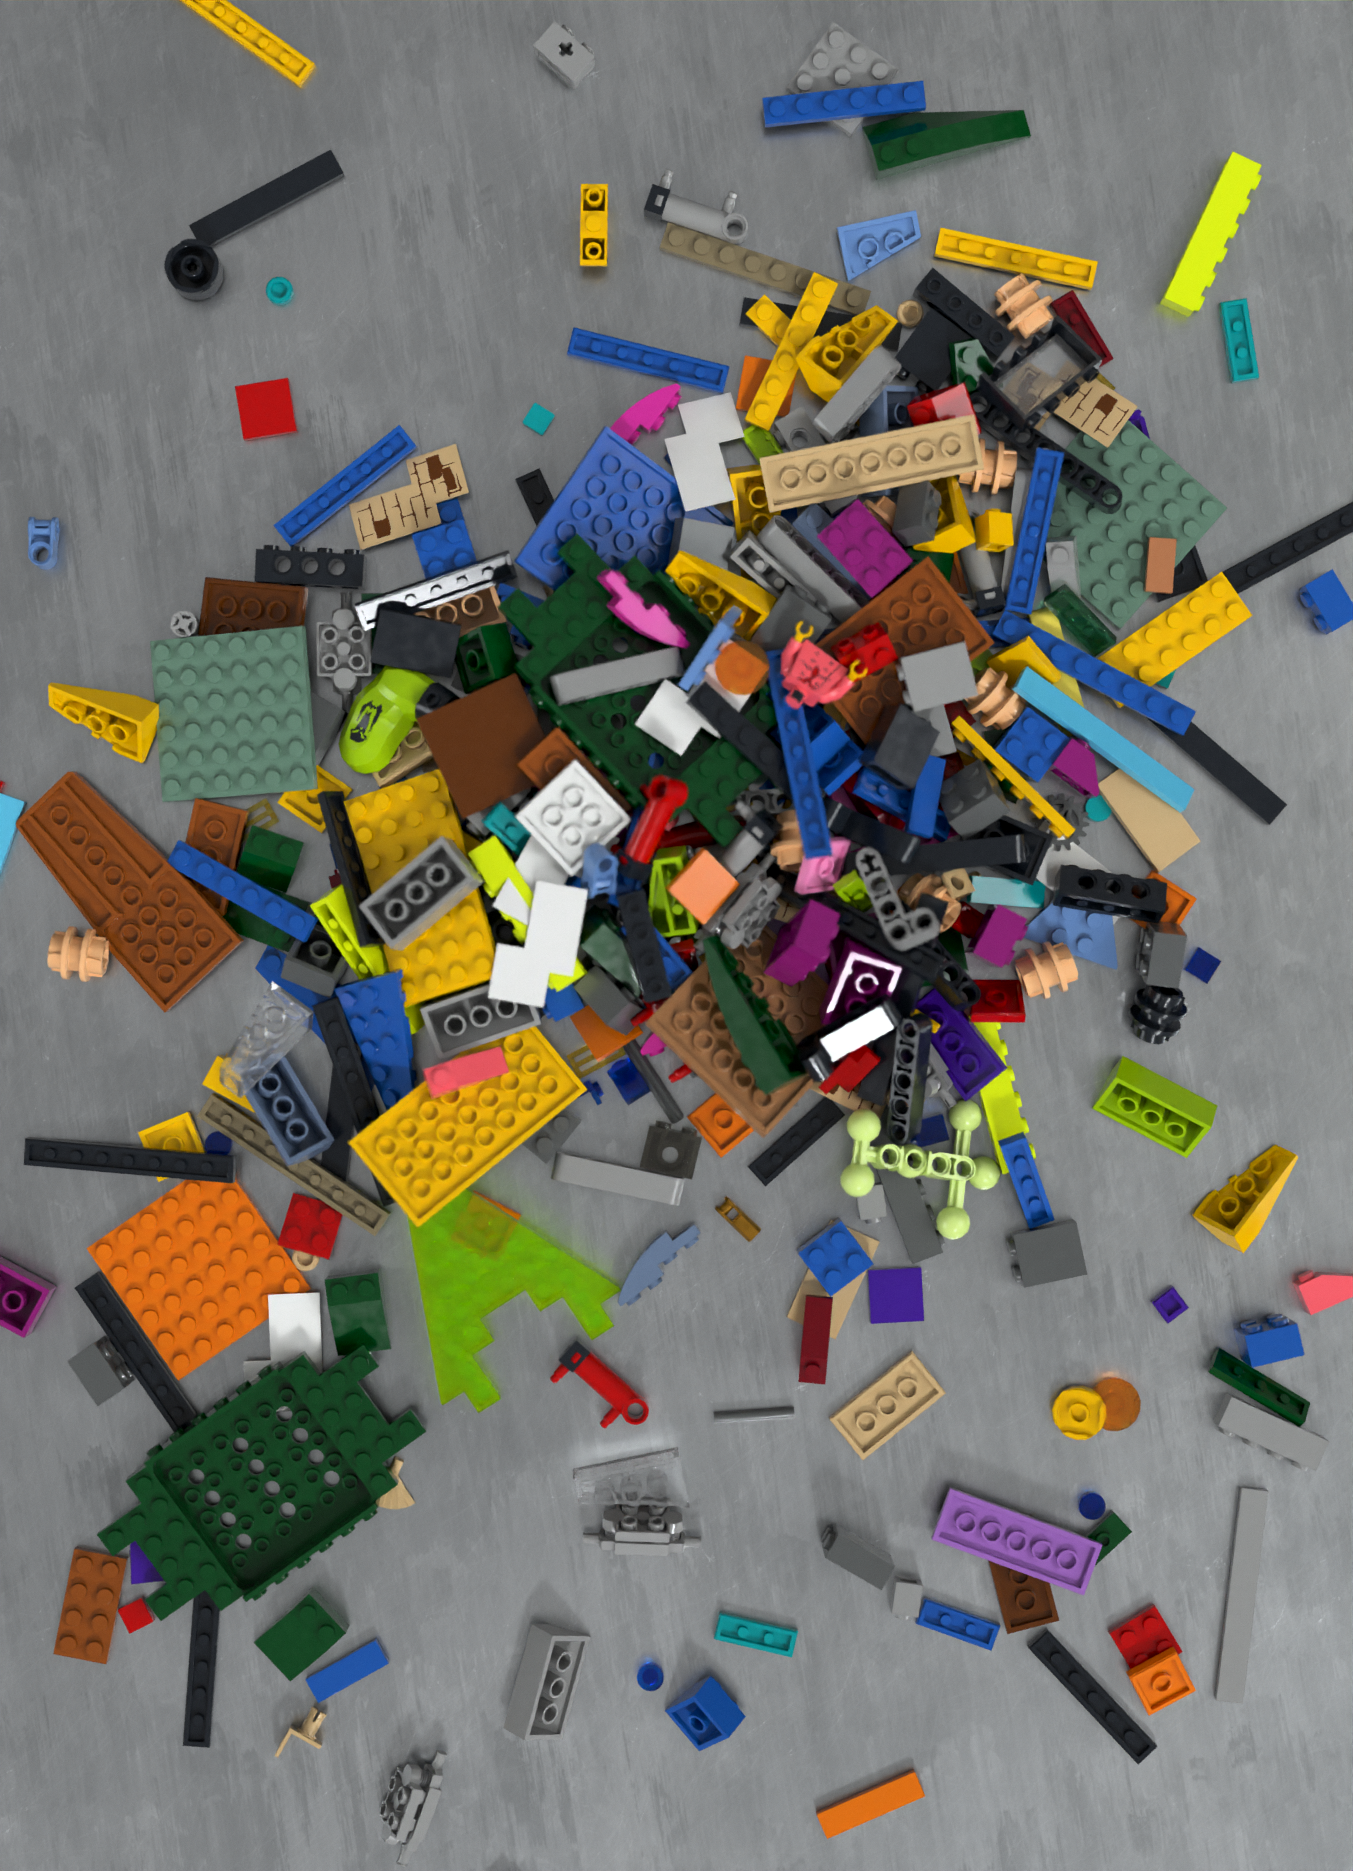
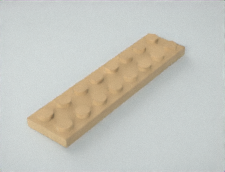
M974 415L759 458L769 512L984 469Z

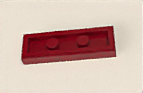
M1073 290L1049 304L1055 317L1058 315L1102 358L1099 368L1114 359Z

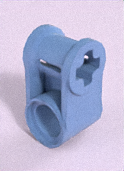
M29 517L28 557L33 564L43 570L53 568L58 560V540L60 535L58 517H53L52 520H37L35 517ZM42 550H48V558L45 561L39 562L37 560L38 553Z
M591 844L584 851L583 875L581 878V888L588 890V899L594 898L595 894L605 892L607 894H614L617 888V859L602 844Z

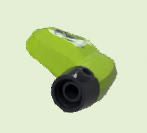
M386 665L374 680L359 692L351 706L338 744L342 759L355 772L367 774L380 771L389 764L399 744L408 735L417 718L461 699V697L443 684L434 682L421 672Z

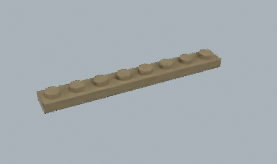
M670 222L667 224L659 247L661 251L802 298L814 271ZM817 273L838 283L828 305L829 308L853 316H857L865 311L871 293L870 290Z
M213 1093L210 1095L197 1117L372 1235L376 1236L390 1216L391 1212L311 1158L301 1163L286 1166L263 1125L217 1094Z

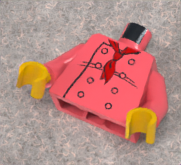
M803 621L796 624L795 631L797 634L795 637H791L781 655V673L785 676L782 685L790 691L785 700L789 706L798 709L803 702L813 707L818 702L826 704L838 700L855 684L854 680L856 678H862L867 673V668L860 675L854 672V667L860 662L856 661L851 666L850 674L847 675L848 669L807 639L802 642L804 637L810 636L813 632V626L811 625L806 634L800 633L799 628Z

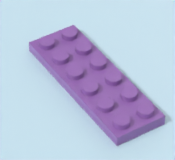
M949 1487L931 1536L934 1541L1081 1595L1085 1594L1102 1548L1101 1542Z

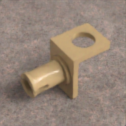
M964 868L954 869L941 875L942 886L945 884L952 899L955 898L956 901H960L975 891L969 876L982 875L978 871L967 874Z
M312 1706L301 1728L290 1726L274 1756L279 1757L291 1734L320 1749L322 1742L316 1739L315 1734L327 1714L320 1711L316 1720H313L318 1709Z

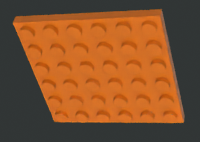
M236 1177L233 1184L186 1179L86 1248L178 1381L269 1318L268 1295L306 1293L312 1288L302 1272L296 1268L286 1249L277 1245L279 1239Z

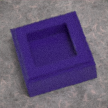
M1172 1285L1150 1301L1167 1324L1189 1308Z

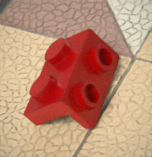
M879 622L864 627L860 632L849 638L841 639L836 645L831 647L838 662L848 669L847 675L850 674L851 666L856 661L860 662L854 667V672L860 675L867 668V673L864 676L866 677L898 659L887 633ZM856 678V679L854 680V682H856V681H858V680H860V679H862V678Z
M864 1044L837 1059L840 1063L837 1066L833 1065V1073L818 1088L827 1095L838 1083L846 1092H850L878 1064L880 1058Z

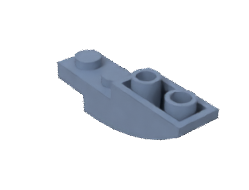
M694 1222L673 1238L667 1230L663 1231L644 1249L631 1267L622 1285L618 1297V1304L620 1306L625 1303L628 1306L632 1305L641 1297L639 1293L646 1287L651 1290L663 1281L661 1276L664 1275V1271L659 1264L663 1262L667 1265L678 1256L676 1251L683 1246L688 1249L699 1240L697 1236L701 1232Z

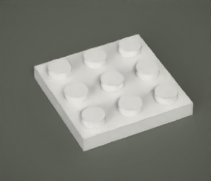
M575 759L515 815L523 826L571 876L583 866V855L587 847L594 843H600L604 846L631 821L629 816Z

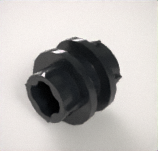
M1146 985L1145 988L1139 989L1134 997L1136 1005H1133L1128 1012V1017L1132 1022L1130 1027H1132L1134 1035L1145 1042L1158 1045L1169 1041L1170 1037L1176 1036L1181 1029L1179 1020H1182L1187 1014V1007L1184 1004L1185 997H1183L1181 989Z

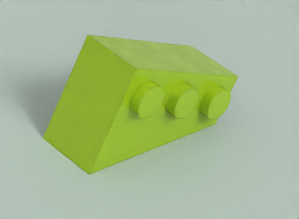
M685 845L659 849L653 862L648 907L653 926L663 937L696 933L700 924L665 889L689 862Z

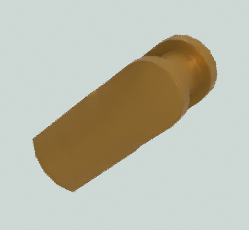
M726 1196L724 1198L726 1201L720 1207L716 1206L715 1210L748 1242L752 1241L761 1231V1228ZM734 1208L738 1214L731 1220L727 1214Z

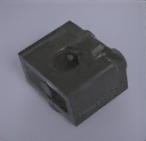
M656 1120L655 1125L649 1124L640 1167L692 1180L702 1136L697 1135L698 1130L682 1127V1130L679 1131L671 1129V1123ZM667 1147H673L677 1150L678 1156L673 1161H667L663 1158V1150Z

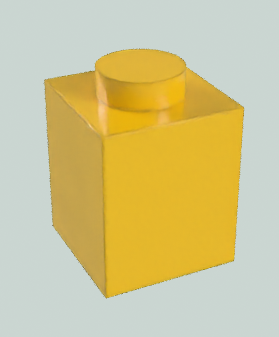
M993 508L985 510L984 514L975 518L976 550L1001 552L1013 546L1011 513H1002L1001 509Z

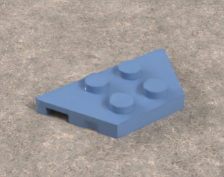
M1052 900L1027 925L1028 930L1024 936L1026 939L1041 944L1049 941L1052 946L1063 942V944L1067 945L1072 955L1113 969L1118 967L1113 917L1111 915L1054 906Z

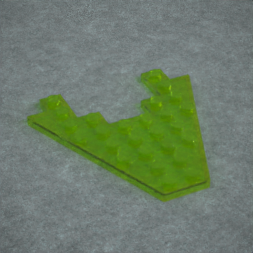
M466 1188L418 1228L407 1216L442 1405L465 1392L477 1412L480 1413L501 1399V1395L474 1357L475 1353L495 1341L481 1318L525 1290L540 1312L563 1297L591 1340L614 1327V1323L601 1303L621 1291L618 1284L472 1190Z

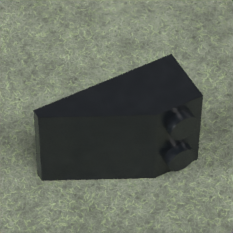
M1004 815L966 840L1024 834L1026 862L983 867L1033 886L1053 835Z

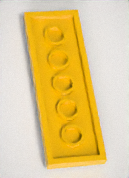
M1220 572L1097 659L1151 687L1253 615L1223 572ZM1113 700L1118 708L1124 706L1123 704Z

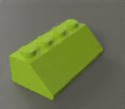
M1122 1056L1110 1072L1092 1109L1187 1158L1211 1129L1218 1105Z

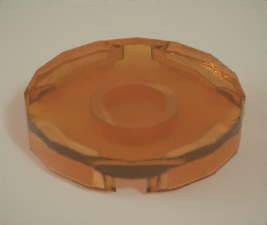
M739 640L728 644L721 650L716 659L715 673L718 682L725 690L736 695H748L756 692L765 684L769 676L770 664L766 653L760 646L750 641Z
M1107 1377L1091 1387L1102 1397L1106 1405L1107 1417L1103 1429L1107 1431H1120L1128 1428L1136 1421L1140 1413L1141 1400L1137 1390L1131 1383L1120 1377Z

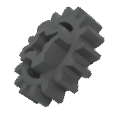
M1060 793L1058 800H1056L1053 794L1049 795L1048 803L1051 806L1061 804L1062 807H1060L1058 813L1061 816L1063 815L1064 819L1075 829L1072 836L1063 841H1058V837L1050 832L1049 834L1053 835L1049 848L1054 844L1056 845V851H1060L1061 845H1065L1067 850H1071V842L1079 845L1078 836L1086 837L1087 835L1082 831V828L1090 824L1083 821L1088 812L1080 811L1083 806L1082 802L1076 805L1073 804L1074 796H1070L1068 800H1065L1064 793ZM1072 811L1076 815L1077 825L1072 822ZM1044 817L1041 819L1032 818L1030 822L1035 823V828L1038 829L1042 825V820L1045 821L1046 819Z

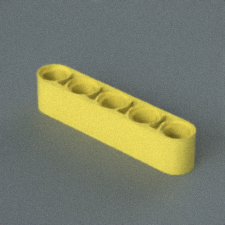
M1053 605L1034 610L1031 614H1026V617L1029 618V623L1065 641ZM1059 671L1062 676L1059 681L1052 685L1084 708L1076 679ZM1057 723L1059 731L1067 737L1074 736Z

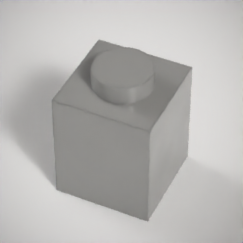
M881 1182L874 1183L872 1190L868 1194L856 1197L859 1219L865 1220L866 1224L881 1222V1217L887 1216L883 1184Z
M894 1576L890 1610L892 1614H895L896 1618L911 1620V1617H919L923 1590L921 1579Z

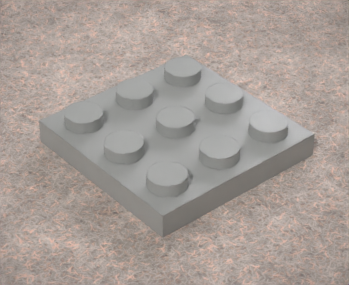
M833 22L789 82L786 91L793 95L886 85L895 77L898 68ZM865 117L832 120L829 122L851 137Z

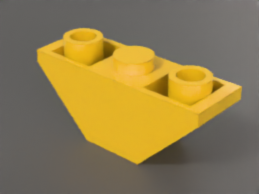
M581 184L580 266H607L608 184Z

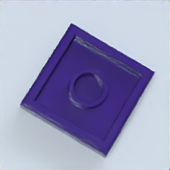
M921 1266L867 1269L871 1324L924 1321Z

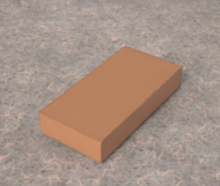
M1148 538L1144 592L1172 594L1177 539Z

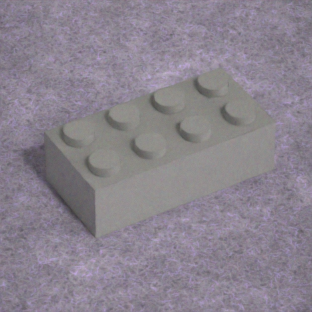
M441 836L359 907L389 947L402 951L484 881L454 841Z

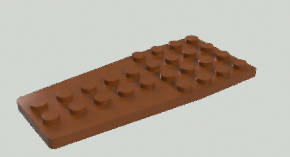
M67 772L17 820L16 827L91 927L96 930L98 936L106 937V940H109L110 952L164 1013L176 1005L244 941L198 888L183 873L174 869L167 862L168 859L77 772Z

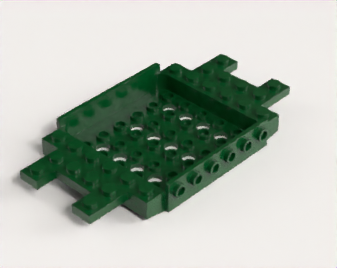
M577 533L557 552V555L574 572L566 582L538 607L519 588L497 607L534 647L516 664L514 669L531 687L529 694L533 702L539 708H543L550 715L551 721L569 735V740L588 755L587 758L594 767L600 768L606 774V779L614 788H619L626 796L625 799L633 808H638L640 812L645 809L649 799L640 792V786L643 784L650 786L656 776L662 775L684 781L688 788L687 799L683 805L675 808L669 823L686 808L723 848L744 829L725 808L762 774L722 736L718 738L702 727L691 740L683 754L679 755L639 728L635 723L656 694L650 688V684L568 704L557 705L550 680L555 675L592 667L593 659L596 656H604L609 663L675 647L657 642L642 634H636L631 627L606 606L614 597L596 577L603 570L611 569ZM634 555L618 572L626 579V587L631 592L635 591L644 600L643 606L647 603L662 605L670 615L668 619L672 624L679 625L687 634L685 639L690 645L687 648L679 647L686 673L715 630L712 627L713 622L705 613L702 612L700 614L693 607L694 601L689 595L684 592L681 594L675 587V581L666 572L663 574L658 570L653 575ZM619 637L624 638L628 643L627 650L622 653L616 652L612 646L613 640ZM684 675L668 680L687 694L695 685L693 684L688 691L680 687L679 683ZM763 676L739 713L773 743L765 732L777 722L774 704L766 696L771 690L768 687L769 682ZM635 695L642 696L646 701L645 708L640 711L634 710L630 705V700ZM614 714H622L626 719L625 727L621 729L614 728L611 724V717ZM653 753L660 754L663 758V765L658 769L652 768L648 763V758Z
M364 1343L322 1373H320L305 1351L284 1365L280 1361L274 1366L269 1364L257 1373L258 1377L253 1381L249 1382L247 1380L235 1389L236 1393L229 1398L224 1396L213 1405L214 1408L206 1414L202 1412L190 1421L192 1423L184 1430L182 1427L168 1437L170 1440L163 1445L158 1443L148 1450L144 1465L127 1477L125 1482L134 1492L140 1503L99 1531L97 1536L112 1556L134 1541L142 1549L166 1582L145 1598V1601L160 1621L204 1590H206L220 1611L242 1596L245 1602L251 1598L255 1601L267 1592L266 1588L275 1582L278 1585L288 1578V1572L297 1566L300 1569L311 1561L310 1556L318 1550L320 1553H323L334 1544L332 1540L339 1535L345 1537L356 1528L354 1525L363 1519L366 1522L377 1514L378 1511L376 1509L379 1507L380 1497L396 1487L399 1481L385 1461L424 1434L427 1429L411 1408L392 1422H387L358 1382L380 1365ZM285 1406L291 1409L292 1417L290 1420L281 1421L278 1419L276 1413L280 1407ZM303 1428L307 1431L308 1438L305 1442L298 1443L294 1441L292 1433L295 1429ZM235 1439H245L248 1442V1449L242 1453L236 1452L232 1445ZM312 1450L321 1451L324 1456L323 1461L319 1464H312L308 1460L309 1452ZM260 1460L264 1465V1470L260 1474L251 1473L248 1468L250 1461ZM194 1469L202 1471L204 1480L200 1484L192 1483L188 1477L190 1471ZM329 1471H334L339 1475V1482L334 1486H329L324 1482V1475ZM269 1481H275L278 1483L280 1491L278 1494L270 1496L264 1491V1485ZM209 1491L217 1492L220 1496L219 1503L213 1506L208 1505L204 1500L205 1494ZM288 1502L294 1505L295 1513L293 1516L285 1517L280 1513V1506L283 1503ZM226 1512L232 1513L236 1518L235 1524L231 1527L223 1526L220 1522L222 1514ZM247 1534L251 1538V1545L248 1548L238 1547L236 1544L237 1536Z

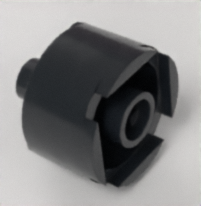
M185 239L174 248L172 247L165 258L164 267L168 280L183 297L191 300H203L213 297L220 288L224 276L223 266L215 251L207 243L198 239ZM195 265H197L199 270L191 274L189 270H194Z

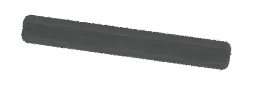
M633 1039L624 1045V1050L670 1122L675 1124L684 1118L683 1113L646 1055L642 1056L641 1048L637 1041Z

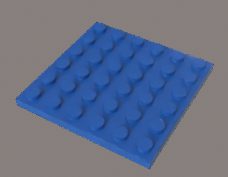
M605 426L551 504L514 562L556 591L574 574L571 568L557 555V552L578 533L613 572L615 570L618 571L635 555L653 575L658 570L664 574L668 565L675 518H688L730 527L734 522L712 505L685 512L676 478Z

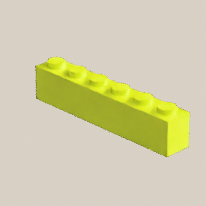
M1232 152L1227 158L1160 302L1161 305L1187 317L1194 310L1197 312L1200 310L1205 300L1202 292L1205 286L1210 288L1217 274L1213 271L1216 262L1221 263L1228 250L1224 245L1228 238L1233 239L1239 227V224L1236 223L1239 213L1244 215L1251 201L1247 196L1251 189L1255 191L1261 180L1262 175L1258 174L1262 166L1261 164L1235 152Z
M493 836L468 853L471 858L470 864L478 874L481 873L486 881L483 886L491 898L494 896L498 897L506 880L509 878L530 910L532 909L534 894L516 868L515 860L497 836ZM499 910L506 921L511 919L516 927L513 933L521 944L526 943L528 925ZM576 955L573 977L549 973L547 985L551 990L555 988L558 992L588 972Z
M342 884L330 889L310 905L359 980L390 972L383 945L380 947L360 948ZM425 1001L404 1008L405 1015L409 1018L411 1035L425 1025L420 1011Z
M973 1022L1006 1065L1004 1056L1008 1055L1007 1046L1004 1039H999L997 1031L1001 1029L1000 1022ZM1006 1065L1007 1069L978 1092L996 1162L1000 1167L1001 1174H1007L1009 1171L998 1141L1024 1132V1134L1029 1133L1026 1118L1020 1117L1018 1109L1022 1107L1019 1092L1013 1091L1011 1082L1015 1081V1076L1011 1065ZM1029 1143L1033 1159H1036L1033 1144Z

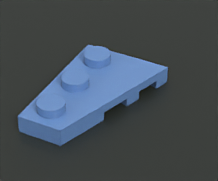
M916 210L836 228L847 282L921 238Z
M733 605L720 620L680 681V687L688 691L693 684L698 686L707 674L703 669L707 663L711 665L714 663L721 652L717 648L721 642L726 644L734 633L735 629L732 626L742 613L741 609Z

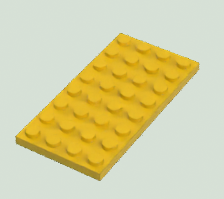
M439 769L344 801L372 895L441 836L452 839L467 860H471L468 855L469 852L454 800ZM479 887L402 951L391 949L387 943L383 945L389 970L402 969L401 988L406 994L404 1008L491 980L496 947Z
M536 1026L462 1051L451 1059L454 1060L501 1047L509 1073L435 1099H431L428 1087L424 1081L348 1142L417 1228L587 1090Z

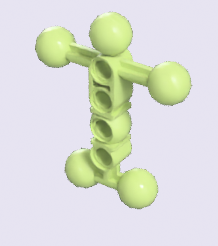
M964 1099L956 1101L957 1104L950 1108L948 1113L949 1122L956 1129L953 1154L943 1152L932 1153L929 1150L924 1151L921 1147L914 1144L870 1146V1141L874 1140L881 1130L880 1119L876 1113L868 1109L854 1111L847 1121V1132L854 1139L851 1164L842 1171L840 1176L842 1188L847 1194L854 1197H862L868 1194L875 1183L874 1174L867 1166L868 1162L876 1169L897 1171L900 1175L907 1178L925 1176L950 1181L947 1207L938 1213L936 1225L938 1231L945 1238L956 1240L963 1237L970 1227V1217L963 1209L966 1180H969L975 1188L988 1190L998 1183L1001 1176L1000 1167L994 1159L987 1156H979L973 1160L969 1158L971 1132L981 1123V1108L976 1102L972 1100L965 1101ZM884 1151L888 1153L889 1159L887 1163L882 1158ZM909 1155L913 1158V1165L911 1167L907 1163ZM933 1159H935L938 1164L936 1171L932 1167ZM958 1163L962 1167V1172L960 1175L958 1174L956 1168Z

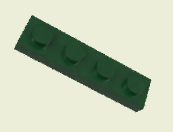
M1218 1348L1213 1353L1208 1373L1298 1427L1305 1423L1311 1402L1221 1348Z

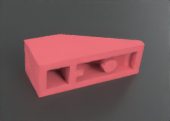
M496 1047L425 1069L423 1076L431 1099H435L507 1074L509 1069L501 1047Z
M1313 1270L1300 1274L1298 1276L1299 1280L1292 1282L1304 1311L1310 1315L1353 1297V1273H1314Z

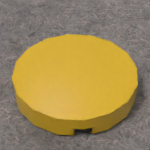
M1071 1386L1063 1390L1055 1399L1052 1408L1053 1421L1065 1436L1075 1440H1087L1096 1435L1103 1428L1107 1417L1106 1405L1102 1397L1093 1389L1085 1386Z

